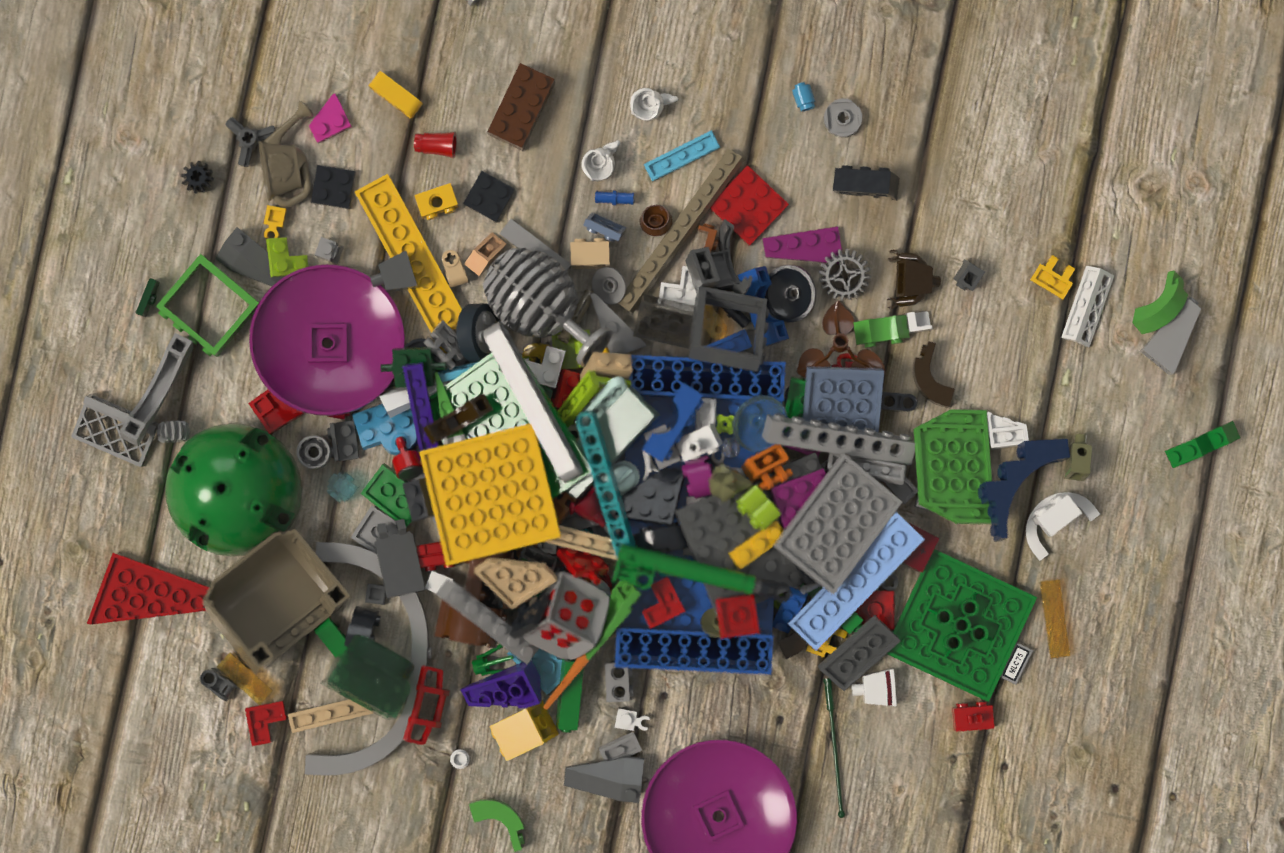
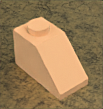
M492 232L472 251L464 265L480 276L504 249L506 243Z

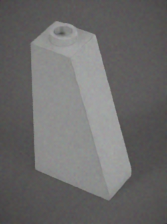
M1187 297L1186 303L1178 315L1168 324L1156 330L1140 350L1143 355L1168 375H1172L1176 371L1201 310L1198 306L1199 303L1192 297Z

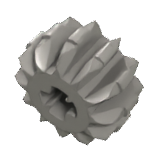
M166 421L157 425L158 441L162 443L183 442L189 439L190 428L189 424L185 421Z

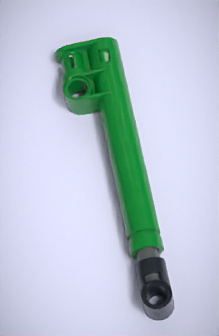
M621 544L612 579L613 582L621 580L640 589H647L653 582L655 572L750 595L752 592H756L758 596L775 599L780 603L787 602L791 597V590L785 582H775L763 578L760 581L756 580L754 575H746V573L626 544ZM640 575H647L649 579L646 583H641L638 581V577ZM785 588L787 593L784 596H778V589Z

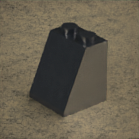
M426 478L402 484L412 522L435 517Z

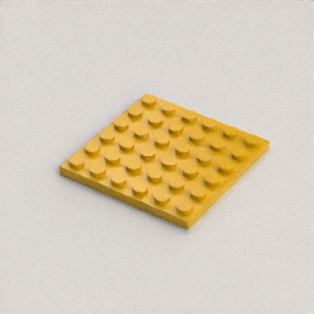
M531 424L419 452L446 566L561 538L537 435Z

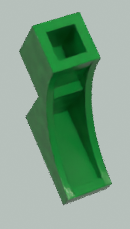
M1230 421L1166 450L1165 453L1172 468H1175L1231 444L1241 437L1234 422Z

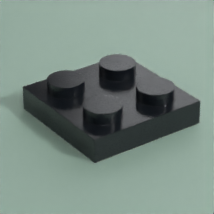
M317 165L311 203L350 209L356 172Z
M481 171L463 205L497 223L515 189Z
M546 593L538 597L535 596L529 602H524L520 605L517 618L511 624L512 629L509 635L512 638L517 639L539 626L550 599Z

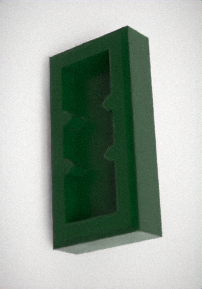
M152 278L148 280L136 314L146 318L150 306H153L156 302L157 295L155 294L160 282Z

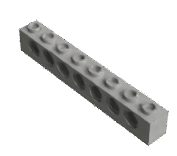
M775 413L774 416L767 415L762 434L763 439L767 443L906 465L912 464L915 453L914 440L907 434L897 436L889 431L879 433L871 428L860 430L852 425L841 427L834 422L823 424L815 419L804 421L801 417L793 416L792 418H786L785 415ZM789 426V430L783 433V429ZM807 429V433L801 436V432ZM825 432V436L819 439L820 434ZM843 435L842 440L837 441L838 437ZM858 438H861V441L858 444H855V441ZM879 441L878 445L873 447V444ZM897 444L896 447L893 450H891L892 445Z

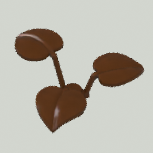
M837 301L827 310L822 321L825 333L835 335L830 351L824 357L823 352L819 349L811 348L806 350L799 359L796 372L798 375L806 378L807 366L831 367L827 359L834 351L838 353L848 351L854 360L851 368L883 369L885 374V367L879 356L871 350L862 349L858 352L857 357L854 356L851 347L848 346L849 340L846 336L854 327V318L841 302Z

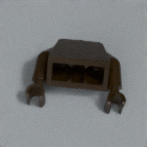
M896 250L889 251V253L897 255L896 258H888V260L892 263L897 262L896 297H899V299L888 298L887 300H894L895 305L887 308L894 309L897 305L900 307L916 305L925 299L926 294L932 293V287L940 286V276H933V267L927 265L926 261L918 254L904 252L898 254Z

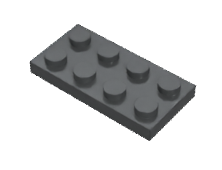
M874 615L822 661L818 667L839 688L845 691L901 640Z

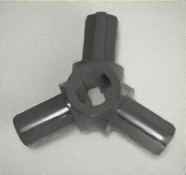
M234 117L229 118L225 123L226 127L237 136L236 139L239 141L241 151L238 165L242 167L249 166L252 150H256V146L259 145L258 141L266 140L276 131L274 126L256 130V128L250 129L248 126H242ZM248 135L252 137L250 143L246 141Z

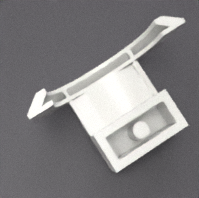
M1070 492L1057 493L1045 498L1033 509L1026 525V539L1030 549L1039 561L1049 553L1039 541L1037 525H1040L1048 537H1052L1082 512L1089 521L1094 520L1100 513L1087 498Z

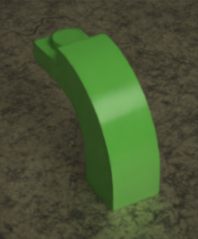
M1175 270L1168 272L1164 291L1157 300L1149 305L1135 308L1132 323L1141 334L1150 333L1162 328L1172 321L1185 305L1188 294L1183 289L1184 280Z
M481 799L469 803L474 823L486 819H495L502 822L509 831L514 852L522 850V845L525 844L523 834L518 833V830L524 829L525 826L515 809L495 799Z

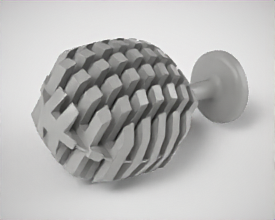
M513 248L507 250L494 260L483 282L484 293L490 308L494 311L493 313L505 326L510 327L514 332L528 337H550L565 329L583 344L577 355V363L585 367L593 352L602 353L611 340L613 332L609 328L603 327L590 336L571 320L577 308L576 305L579 302L572 278L569 277L568 272L564 267L560 266L561 264L556 259L534 249Z

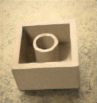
M595 238L594 242H586V239H574V242H570L572 270L610 267L609 241H605V238Z

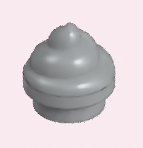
M492 591L488 603L494 608L503 607V601Z

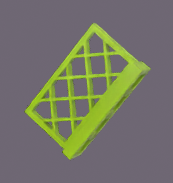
M587 371L557 411L567 427L573 424L577 425V421H574L576 417L592 400V396L597 395L604 387H600L599 384H607L613 378L598 377L595 371ZM625 380L627 388H630L632 385L631 381Z

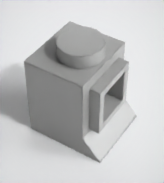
M321 237L315 256L338 265L344 247L337 242Z

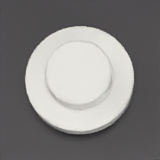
M458 749L451 754L450 761L453 767L463 769L469 764L470 757L465 750Z

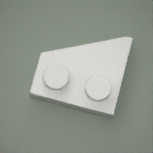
M987 412L990 450L1015 447L1024 441H1029L1026 424L1014 422L1011 419L1002 418Z

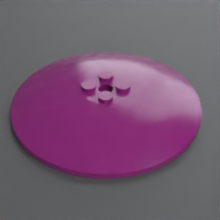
M327 264L299 269L274 284L261 299L255 310L249 335L252 362L265 387L277 399L289 407L304 413L321 416L346 414L368 405L379 397L394 379L392 372H381L380 366L381 364H392L393 348H404L405 341L399 310L381 285L373 287L370 277L355 269ZM325 339H330L333 341V346L331 348H324L322 342Z
M707 740L694 743L677 751L655 772L644 795L641 824L649 853H789L795 837L797 813L790 785L781 770L771 759L757 749L740 742ZM722 811L724 813L723 820L715 821L713 819L714 812Z

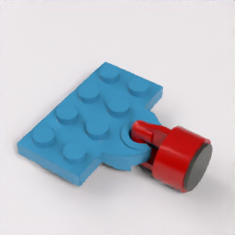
M383 404L352 414L363 450L382 444L389 454L396 455L392 459L397 478L401 480H410L423 473L420 453L413 450L415 446H418L411 408L392 418L389 417Z

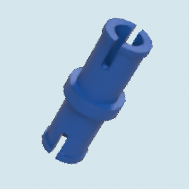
M613 190V192L596 191L595 203H612L614 206L617 204L634 205V193H620L617 190Z

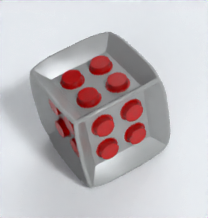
M561 572L556 574L557 581L543 589L541 593H546L550 599L539 626L522 635V637L532 645L556 657L573 660L589 652L599 640L608 613L610 597L606 592L579 577L574 578L571 574Z

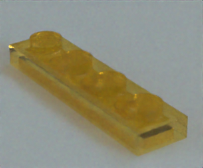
M1060 580L1040 582L1049 656L1051 659L1070 656Z

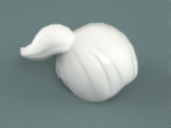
M650 88L639 89L631 97V114L641 120L651 121L662 113L664 105L678 101V97L666 93L660 94Z
M619 140L608 143L603 148L590 150L584 155L582 169L591 181H601L612 175L615 168V160L612 154L616 152L620 145Z

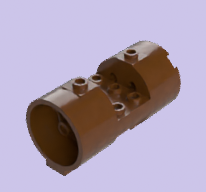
M516 549L462 562L470 564L465 591L485 606V603L489 602L491 591H488L489 587L474 573V568L489 558L518 561L515 553ZM441 601L435 637L449 638L451 641L471 645H487L489 648H497L498 642L445 601ZM485 606L506 622L507 615L504 614L505 610Z

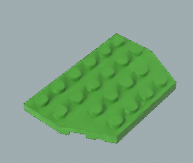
M951 409L914 428L919 505L955 524H991V518L988 516L989 504H981V499L978 497L979 485L992 481L987 410Z

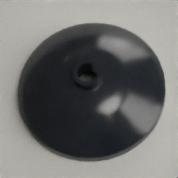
M784 265L774 269L769 274L771 285L765 294V299H767L766 308L776 319L783 320L784 322H797L806 318L813 310L817 297L816 286L812 277L803 268L795 265Z

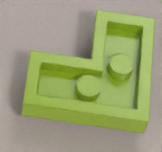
M287 237L266 239L271 277H285L299 269L309 267L307 255L289 256Z

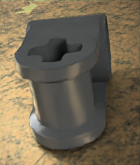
M207 669L201 673V684L226 702L229 700L228 696L233 689L238 687L233 680L215 669ZM206 673L214 675L215 680L213 683L205 680Z

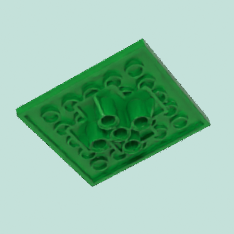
M934 549L923 572L919 574L893 630L901 641L887 654L989 702L1037 597ZM968 602L974 605V610L971 613L965 611V605ZM943 611L947 612L949 616L946 622L939 620V614ZM959 620H964L966 623V628L962 631L958 630L956 626ZM977 628H981L984 633L980 639L974 636V631ZM952 637L958 640V645L955 648H951L948 645V641Z

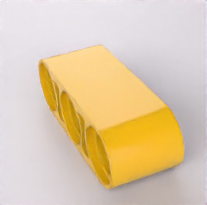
M381 71L377 73L368 85L370 89L410 119L414 117L423 105L419 99Z

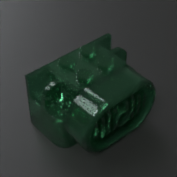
M355 634L345 652L340 653L336 657L334 663L330 666L325 680H322L320 684L386 720H393L397 718L410 693L411 686L408 680L415 666L405 657L378 642Z

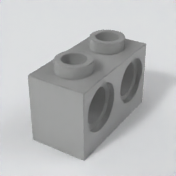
M615 662L605 663L606 701H630V697H633V685H629V678L633 677L632 668H623L625 673L622 677L618 678L613 674V670L616 668ZM618 686H622L625 689V694L622 697H618L614 693V689Z

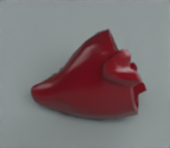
M591 486V491L576 503L570 502V515L575 512L582 518L605 527L607 524L596 487Z

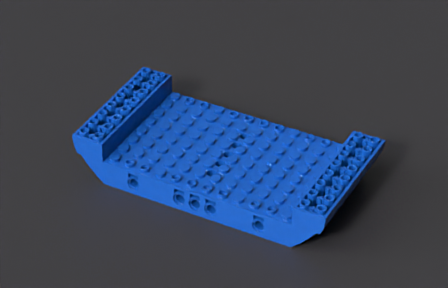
M631 355L632 373L628 379L632 384L630 388L633 387L644 398L643 400L660 414L625 451V461L631 462L639 471L640 478L636 486L644 482L645 461L642 449L647 441L643 434L662 425H665L666 428L670 427L671 430L675 427L679 413L673 399L683 383L702 394V398H716V417L720 414L725 417L730 415L735 417V422L733 423L734 433L722 432L719 434L723 444L715 452L714 457L716 460L719 461L721 459V453L723 452L725 466L741 468L748 458L775 445L767 443L763 439L762 434L767 415L782 414L785 362L764 361L763 365H759L758 371H752L686 357ZM696 409L691 414L694 419L689 427L684 426L681 431L684 434L683 436L695 431ZM708 452L701 454V456H707ZM712 454L708 455L710 457V460H707V463H709V465L712 464L713 468L715 469V465L711 462ZM679 456L680 461L667 466V468L682 470V466L685 465L682 456ZM652 457L654 465L656 466V468H658L654 457ZM652 470L647 479L655 475L656 472ZM687 477L684 478L677 509L686 506V497H692L688 493L687 485L690 483ZM675 516L674 522H678L680 525L679 520ZM628 520L632 534L640 533V529L651 527V530L667 528L665 525ZM624 531L621 533V537L625 536ZM683 549L663 552V554L694 561L692 555H683ZM655 572L652 584L666 577H661L658 572ZM640 575L638 577V581L641 583H646L649 579L647 575ZM669 576L668 578L685 612L650 629L642 611L659 602L651 586L647 589L638 588L641 592L638 601L632 604L634 608L617 627L615 667L772 674L774 599L771 598L756 604L759 634L721 639V637L708 635L701 627L702 615L708 609L713 608L704 584Z

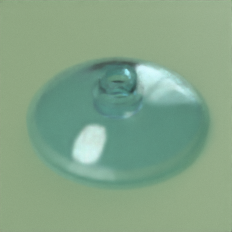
M767 395L755 396L745 401L739 407L733 419L732 429L736 441L743 448L752 452H761L775 445L767 443L763 439L762 434L767 415L774 416L775 413H778L788 418L782 403Z

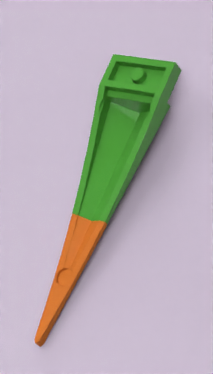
M620 580L613 588L610 595L608 613L599 640L589 652L576 659L564 679L544 704V709L547 710L632 611L634 608L632 604H635L641 595L637 586Z

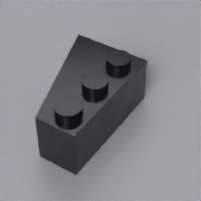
M842 165L841 168H835L833 191L844 195L873 196V198H880L881 196L897 200L900 178L891 172L889 168H879L877 171L871 170V167L861 166L860 169H853L852 166Z

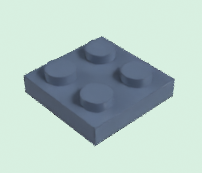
M593 212L586 218L583 225L587 227L589 232L594 234L601 233L605 235V239L615 242V240L619 241L626 230V227Z

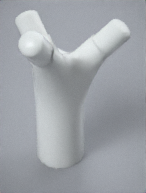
M642 451L645 461V474L643 477V481H645L652 470L656 473L660 470L654 465L651 455Z

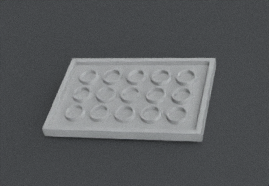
M841 454L774 543L773 547L828 592L835 594L899 508L902 501L848 456Z

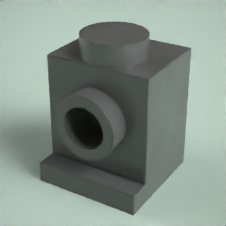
M964 259L962 266L953 279L957 281L956 286L964 291L967 288L973 291L985 271Z

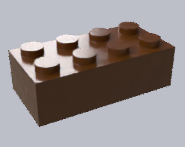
M520 63L487 131L488 135L523 151L555 85V79Z

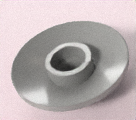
M603 267L595 272L592 278L594 293L606 304L620 302L626 294V282L622 274L612 267Z

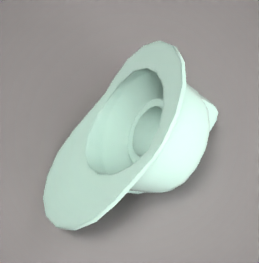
M620 461L612 466L621 496L636 487L640 477L635 465L631 462ZM606 473L600 477L604 481L608 480ZM606 491V497L613 500V493Z

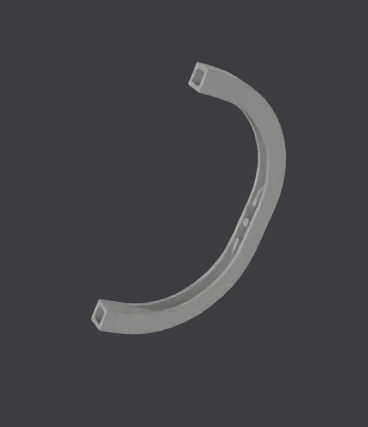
M316 542V555L322 562H340L357 565L370 570L382 578L376 553L351 544ZM417 592L399 596L405 606L411 624L412 652L409 694L398 721L378 742L360 751L339 755L307 754L305 775H341L362 770L385 758L402 743L408 724V717L411 716L417 693L415 689L418 684L421 666H428V659H432V647H429L427 617ZM428 670L426 673L424 685L426 686L427 678H431L430 670ZM426 692L424 693L421 709L423 707Z

